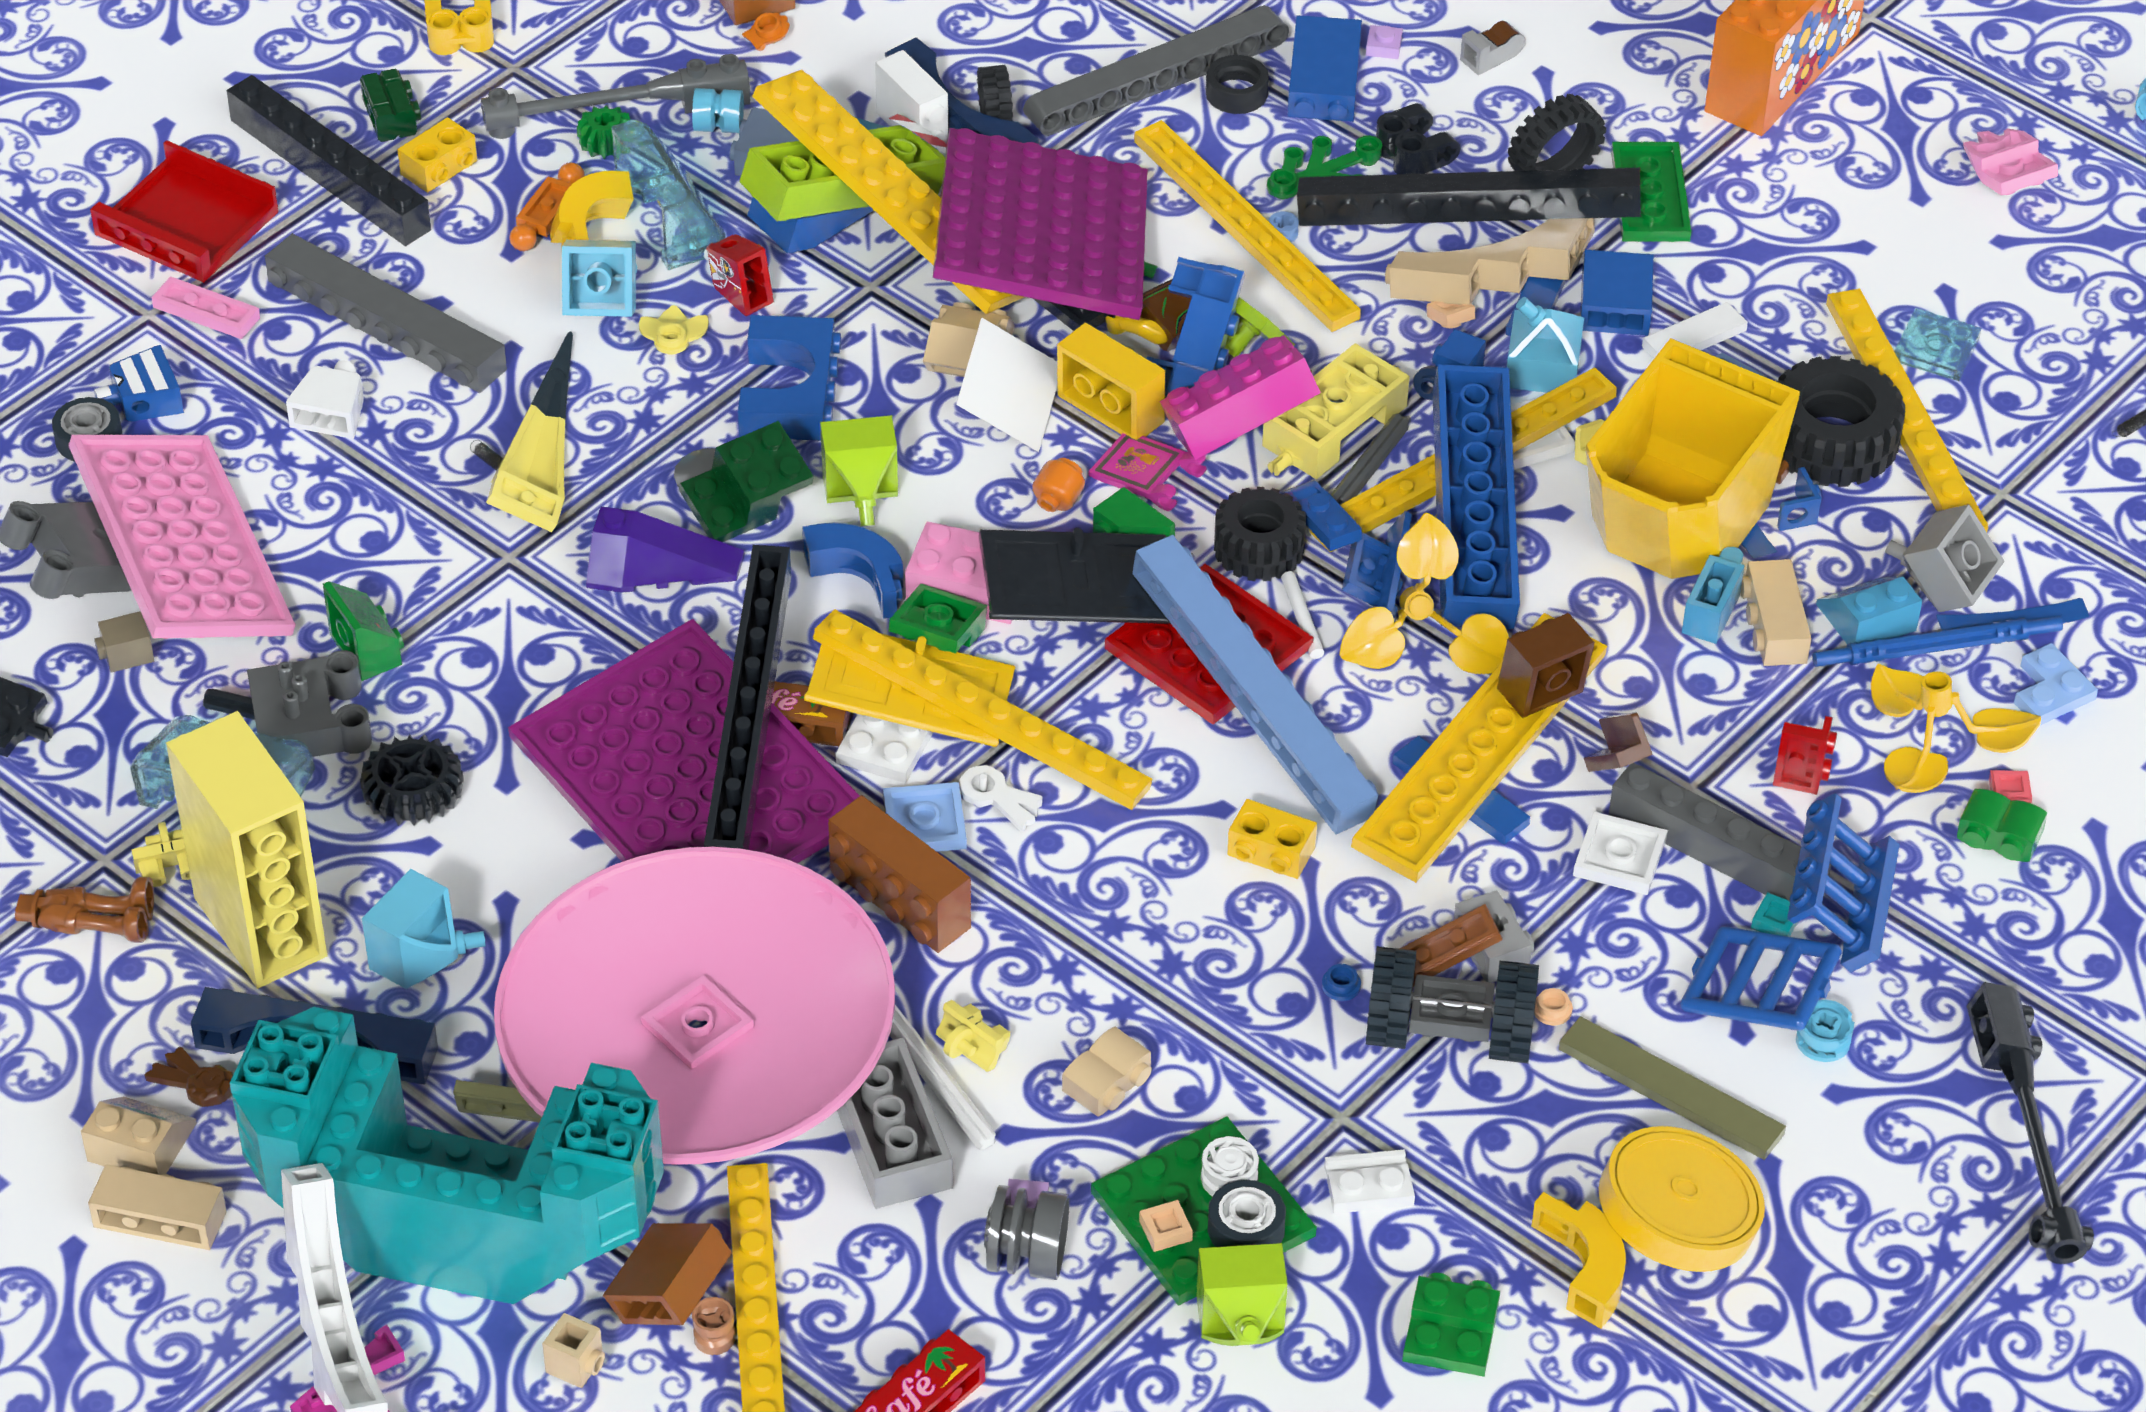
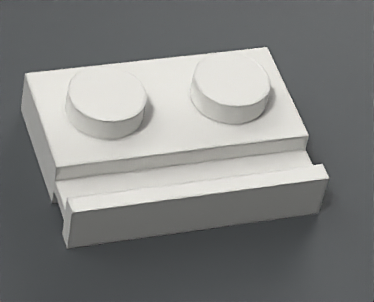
M1405 1149L1325 1157L1324 1169L1327 1174V1184L1333 1213L1414 1206L1415 1195L1409 1167L1405 1159Z

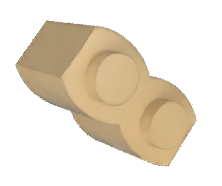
M1112 1027L1103 1033L1088 1051L1079 1055L1062 1074V1091L1098 1117L1108 1110L1113 1111L1122 1103L1125 1092L1134 1086L1139 1087L1143 1085L1149 1078L1152 1071L1151 1052L1117 1027Z

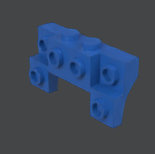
M1178 257L1177 267L1168 290L1170 293L1191 298V302L1172 359L1173 362L1147 356V360L1156 363L1165 370V398L1176 388L1188 387L1190 389L1194 387V383L1204 373L1212 370L1217 371L1225 367L1229 355V350L1225 349L1228 335L1234 337L1240 318L1235 315V307L1244 282V271L1224 265L1207 264Z

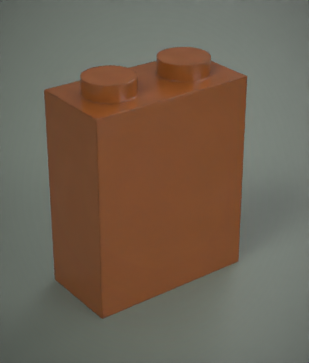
M652 1223L604 1292L603 1297L623 1324L684 1325L732 1254V1251L722 1239L720 1231L712 1223Z

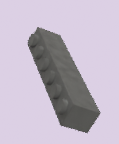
M1636 763L1630 764L1612 785L1609 807L1610 816L1668 830L1666 845L1765 895L1768 892L1790 901L1801 846ZM1829 864V868H1828V874H1827L1828 876L1830 875V870H1831V865H1830V864Z

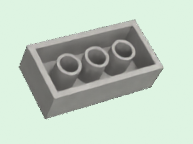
M904 1038L888 1041L871 1074L853 1096L837 1110L875 1209L953 1189V1159Z

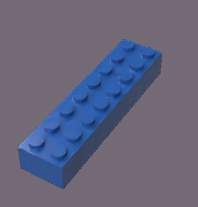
M1438 364L1432 389L1437 519L1451 532L1457 544L1459 554L1458 564L1453 574L1446 579H1439L1440 614L1455 627H1462L1468 617L1474 614L1486 613L1500 620L1506 629H1514L1520 607L1509 368Z

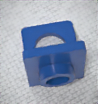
M1805 467L1798 468L1795 494L1798 499L1780 504L1777 522L1779 531L1814 525L1818 522L1822 500L1821 491L1816 483L1813 484ZM1794 509H1804L1805 513L1801 517L1794 520L1787 519L1789 513Z

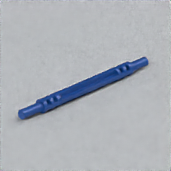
M2060 616L2031 621L2020 618L1883 640L1876 639L1870 642L1862 641L1860 643H1849L1846 648L1813 652L1812 660L1815 667L1849 662L1850 665H1858L1859 663L1865 664L1872 661L1878 662L1905 656L1987 644H2001L2016 640H2028L2030 635L2062 631L2063 622Z

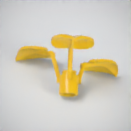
M1424 513L1416 524L1404 534L1396 552V560L1402 572L1412 579L1424 577V580L1421 583H1416L1415 586L1406 588L1402 592L1399 600L1402 609L1398 611L1399 617L1397 621L1394 622L1391 612L1385 607H1371L1357 615L1342 638L1339 656L1345 661L1373 669L1391 666L1401 657L1405 647V638L1398 628L1403 625L1406 616L1414 620H1423L1430 616L1457 636L1448 648V654L1457 667L1468 673L1490 674L1503 661L1509 635L1502 622L1490 614L1480 613L1468 617L1460 630L1433 610V599L1424 588L1430 584L1431 577L1436 579L1450 577L1458 564L1459 554L1457 544L1448 528L1430 513Z
M1878 663L1872 676V700L1875 707L1883 714L1893 717H1904L1910 714L1914 708L1916 710L1924 708L1927 712L1922 751L1913 747L1899 748L1892 751L1884 762L1885 777L1896 789L1904 792L1920 793L1929 791L1939 786L1948 774L1947 758L1941 754L1929 752L1934 717H1941L1947 714L1952 704H1954L1968 731L1972 734H1977V743L1982 748L1992 752L2007 753L2019 749L2028 742L2041 724V716L2002 708H1991L1977 712L1973 716L1972 724L1959 700V693L1952 692L1951 677L1944 672H1930L1922 676L1908 671L1891 669Z

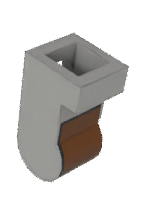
M1503 20L1494 24L1489 30L1479 34L1471 30L1462 34L1460 60L1479 76L1517 56L1524 47L1525 37L1507 21Z

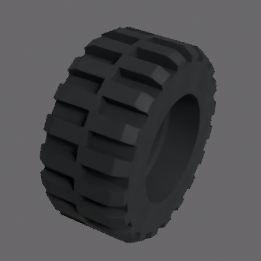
M1831 356L1830 359L1823 360L1822 357L1812 358L1809 360V363L1802 361L1792 366L1791 370L1788 369L1779 376L1778 383L1800 391L1783 454V460L1788 462L1791 474L1794 472L1798 473V468L1805 467L1811 480L1818 481L1819 485L1829 487L1830 483L1838 484V487H1848L1852 482H1856L1857 485L1870 480V476L1876 478L1892 465L1896 459V453L1899 451L1905 417V404L1902 401L1903 396L1899 389L1893 386V381L1886 374L1880 375L1876 367L1870 364L1864 366L1860 360L1851 358L1850 361L1841 360V356ZM1816 418H1839L1853 425H1833Z

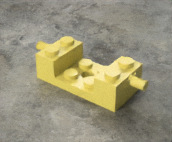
M1356 343L1313 376L1321 392L1320 394L1263 424L1262 446L1278 455L1277 458L1268 463V470L1272 474L1274 473L1275 476H1278L1288 466L1293 465L1317 480L1339 462L1342 439L1370 417L1385 425L1392 415L1399 414L1407 407L1410 376L1402 372L1399 367H1395L1396 365L1387 363ZM1340 399H1342V400L1344 401V402H1341V403L1331 402V401H1337V400H1340Z

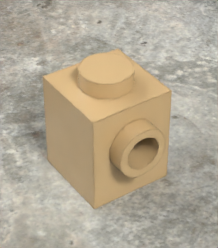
M563 1313L542 1343L546 1373L580 1388H583L591 1375L595 1376L599 1373L605 1360V1353L602 1351L600 1328L566 1313Z

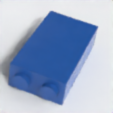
M1296 15L1287 117L1354 122L1362 20Z

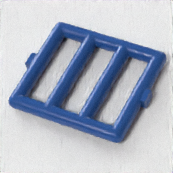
M1726 926L1720 927L1704 957L1696 959L1692 967L1693 978L1680 1002V1007L1683 1011L1801 1031L1806 1027L1819 999H1826L1831 989L1829 979L1842 954L1841 947L1837 944ZM1728 943L1748 946L1721 1001L1701 999L1700 997ZM1771 949L1785 952L1758 1007L1737 1005L1763 951ZM1801 955L1822 958L1795 1013L1773 1011Z

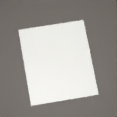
M981 318L956 405L1039 452L1057 389V361Z

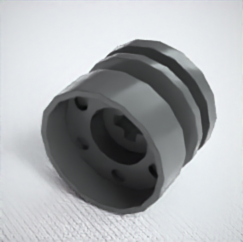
M999 1185L994 1201L989 1208L985 1226L984 1247L987 1254V1271L998 1272L1005 1254L1007 1255L1008 1274L1014 1275L1019 1267L1021 1257H1027L1030 1277L1058 1280L1067 1238L1070 1208L1069 1194L1042 1191L1037 1199L1035 1208H1028L1026 1188L1018 1189L1015 1203L1011 1205L1010 1186Z

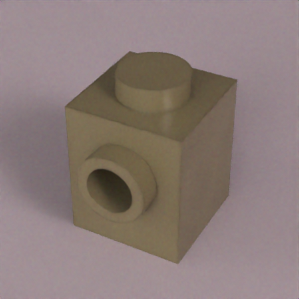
M141 611L98 622L100 637L94 638L99 660L107 659L111 673L155 662L150 635Z

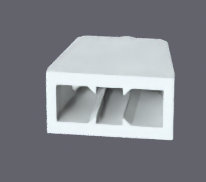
M341 360L336 363L334 369L321 366L312 367L286 401L290 427L354 439L364 399L361 376L356 373L355 366L348 361Z

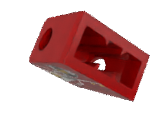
M737 234L707 246L704 251V258L710 264L715 289L744 316H748L774 303L766 250L763 246Z

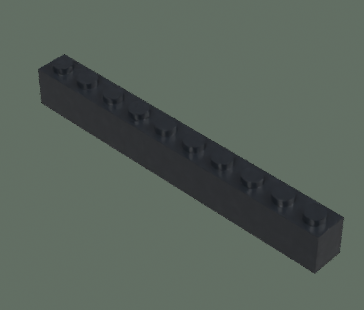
M1640 167L1299 177L1297 191L1299 226L1641 217Z
M754 544L752 546L704 847L749 850L791 582L790 547Z

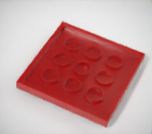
M1206 563L1199 567L1201 571L1208 573L1213 586L1220 595L1230 601L1233 611L1239 619L1249 625L1254 638L1261 647L1266 648L1271 653L1274 663L1281 672L1308 652L1313 643V636ZM1125 623L1105 638V649L1212 725L1236 707L1172 624Z

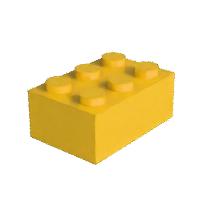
M1087 323L1081 325L1057 344V388L1060 398L1122 435L1124 433L1135 440H1138L1141 436L1146 437L1165 422V412L1159 402L1165 399V370L1159 365L1147 360L1131 348L1122 345Z

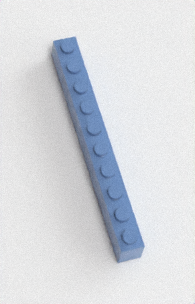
M1171 535L1136 550L1132 573L1335 835L1367 821L1376 808L1378 792L1372 781L1365 779L1358 770L1353 757L1349 753H1345L1336 742L1331 729L1321 723L1315 715L1312 705L1307 700H1303L1295 690L1290 677L1280 671L1274 663L1271 653L1266 648H1262L1254 638L1249 625L1239 619L1233 611L1230 601L1226 597H1222L1216 590L1208 573L1201 571L1194 562L1189 549L1186 546H1182L1175 536Z

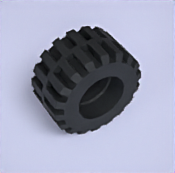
M1248 487L1242 489L1241 493H1231L1228 500L1223 499L1215 514L1214 551H1216L1215 557L1217 561L1222 562V567L1226 571L1232 570L1234 576L1239 578L1245 576L1249 581H1255V579H1262L1263 582L1271 581L1272 577L1280 579L1285 572H1293L1296 569V564H1300L1303 559L1305 546L1306 515L1305 511H1302L1301 504L1298 501H1292L1293 497L1287 493L1280 494V490L1274 488L1266 490L1265 487H1257V489L1251 490Z

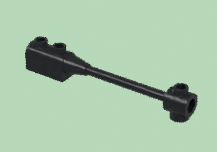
M1984 982L1966 1006L1982 1068L2002 1071L2014 1094L2018 1097L2047 1211L2033 1218L2029 1228V1241L2032 1247L2045 1249L2049 1261L2056 1264L2072 1263L2081 1259L2091 1249L2094 1242V1232L2091 1227L2081 1226L2078 1212L2071 1207L2063 1206L2033 1094L2034 1061L2040 1057L2042 1052L2041 1038L2032 1036L2029 1032V1028L2034 1020V1010L2031 1006L2022 1005L2019 992L2015 988Z

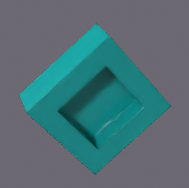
M1767 892L1752 919L1751 929L1763 933L1790 937L1797 923L1793 924L1787 919L1790 901Z

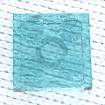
M1915 308L1894 352L1903 365L1960 381L1980 339L1982 328Z

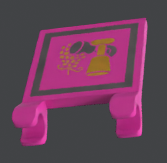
M1122 433L1088 471V475L1120 489L1125 487L1136 495L1150 499L1159 508L1171 511L1177 505V501L1171 499L1176 494V488L1163 483L1178 466L1190 475L1197 478L1201 477L1207 470L1206 466L1201 465L1206 460V455L1195 460L1189 452L1144 436L1135 440Z

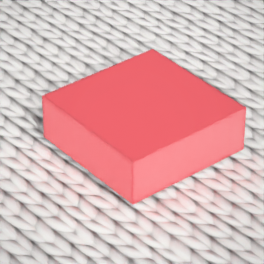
M1990 770L1989 786L1991 791L1997 792L2011 801L2018 800L2032 803L2028 771Z

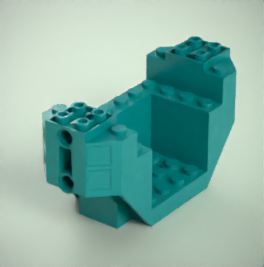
M312 1007L278 1023L258 1020L230 1081L242 1154L266 1194L284 1209L281 1170L323 1163L333 1178L343 1261L356 1272L514 1305L556 1279L566 1280L570 1271L585 1262L639 1238L646 1218L652 1210L656 1192L664 1173L658 1100L650 1099L631 1070L591 1063L583 1084H577L575 1090L554 1086L529 1150L407 1125L397 1054L358 1046L353 1014Z

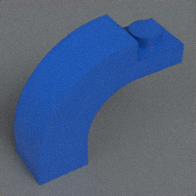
M823 523L802 527L803 553L810 577L847 573L864 579L874 589L883 619L891 618L897 611V601H902L903 599L902 589L904 588L903 561L893 545L879 534L851 524Z

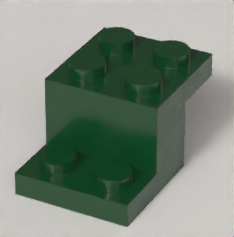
M776 421L715 448L712 469L681 482L679 492L706 535L717 541L725 542L776 520L781 497L811 485L814 475L780 422Z

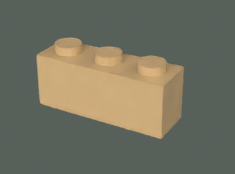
M1791 559L1748 561L1746 577H1743L1740 594L1742 599L1747 598L1748 601L1746 606L1747 623L1754 626L1753 647L1755 652L1760 651L1763 666L1807 664L1812 638Z
M105 1164L88 1202L94 1228L205 1250L211 1249L227 1212L222 1187L208 1182L198 1183L178 1179L168 1174L157 1175L137 1171L132 1167H117Z

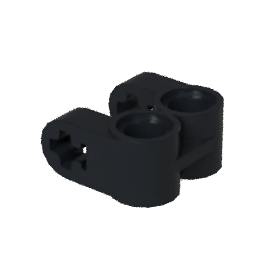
M1420 103L1384 113L1377 120L1376 137L1382 142L1381 157L1394 160L1393 170L1396 174H1425L1452 163L1460 153V144L1448 132H1440L1427 138L1423 135L1432 126L1433 116Z

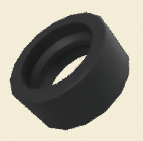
M1227 55L1218 58L1210 64L1206 72V98L1213 107L1222 112L1246 114L1255 111L1264 105L1268 97V70L1262 62L1249 56ZM1228 80H1243L1253 84V86L1245 89H1233L1225 87L1221 83Z

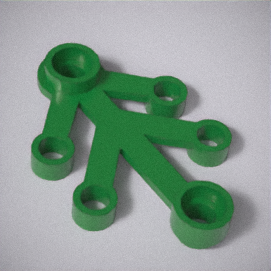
M1317 136L1312 140V153L1307 168L1299 173H1295V170L1303 165L1304 152L1298 147H1289L1284 151L1282 168L1271 173L1267 180L1266 189L1270 195L1276 198L1288 199L1297 195L1299 177L1360 176L1361 174L1348 175L1337 172L1358 163L1364 166L1375 165L1382 155V142L1375 136H1362L1356 140L1355 151L1324 162L1325 157L1331 155L1332 140L1326 136Z

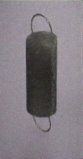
M2146 410L2118 425L2116 430L2121 437H2127L2145 426Z
M484 443L477 444L476 448H474L475 450H471V452L497 471L503 458Z

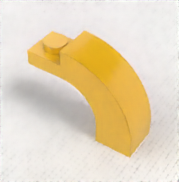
M601 171L586 175L574 182L565 192L552 221L551 243H562V252V245L566 240H589L587 222L598 218L625 219L634 199L629 171Z
M1542 1192L1534 1202L1531 1227L1571 1249L1584 1266L1569 1284L1566 1310L1602 1329L1614 1313L1621 1296L1626 1263L1622 1238L1610 1225L1605 1214L1592 1203L1586 1201L1577 1211L1567 1202Z

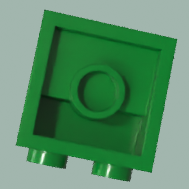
M920 583L890 618L888 631L909 640L917 641L918 637L923 636L927 639L926 644L934 646L939 650L956 654L962 645L970 647L985 630L987 605Z
M1431 1273L1428 1277L1418 1276L1402 1361L1485 1377L1498 1313L1500 1291L1494 1290L1489 1283L1482 1280H1474L1467 1285L1452 1282L1451 1278L1443 1273Z

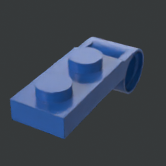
M1313 480L1280 492V494L1287 493L1293 497L1292 501H1298L1301 504L1302 511H1305L1306 526L1329 551L1362 540V528L1317 481Z

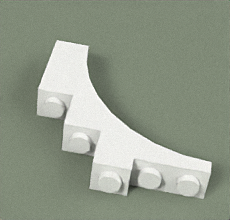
M323 1163L281 1170L287 1263L298 1279L300 1323L311 1341L314 1388L324 1405H333L337 1412H388L387 1401L370 1367L352 1307L340 1245L333 1178Z

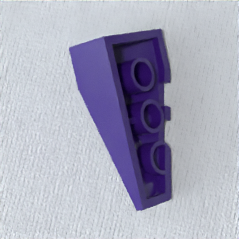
M601 506L592 531L586 588L624 593L634 592V586L656 584V589L669 588L668 583L689 581L692 585L737 581L745 553L744 550L638 511Z

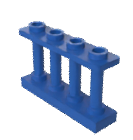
M1834 793L1822 800H1816L1807 810L1806 824L1801 839V849L1798 865L1795 869L1796 875L1790 896L1787 919L1795 924L1812 915L1844 941L1840 964L1852 973L1880 959L1900 844L1890 835L1876 843L1869 844L1838 818L1842 798L1837 793ZM1835 836L1859 855L1858 867L1833 847ZM1829 864L1854 883L1853 895L1827 875ZM1824 893L1849 912L1848 924L1822 904Z

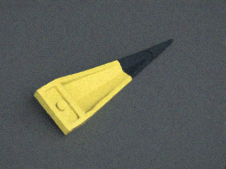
M571 331L565 336L491 481L492 485L486 501L489 505L550 532L558 524L565 499L564 441L567 390L573 333Z

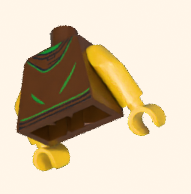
M1172 279L1143 293L1142 312L1139 320L1116 315L1115 318L1106 316L1107 330L1113 335L1122 334L1125 331L1136 334L1154 344H1158L1163 351L1169 352L1177 346L1191 298L1170 293L1168 288L1172 283Z

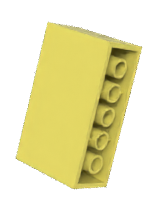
M236 711L166 742L194 899L256 988H261L328 957L304 801L241 714Z

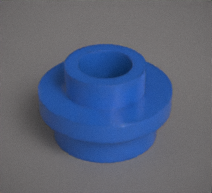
M1336 964L1330 967L1324 974L1322 989L1331 999L1337 1001L1351 1000L1361 990V979L1352 966Z

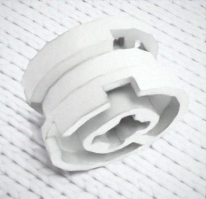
M1227 1136L1210 1142L1204 1149L1202 1156L1201 1181L1203 1188L1209 1195L1213 1196L1217 1190L1227 1183L1238 1180L1257 1181L1259 1157L1256 1149L1250 1142L1238 1137Z

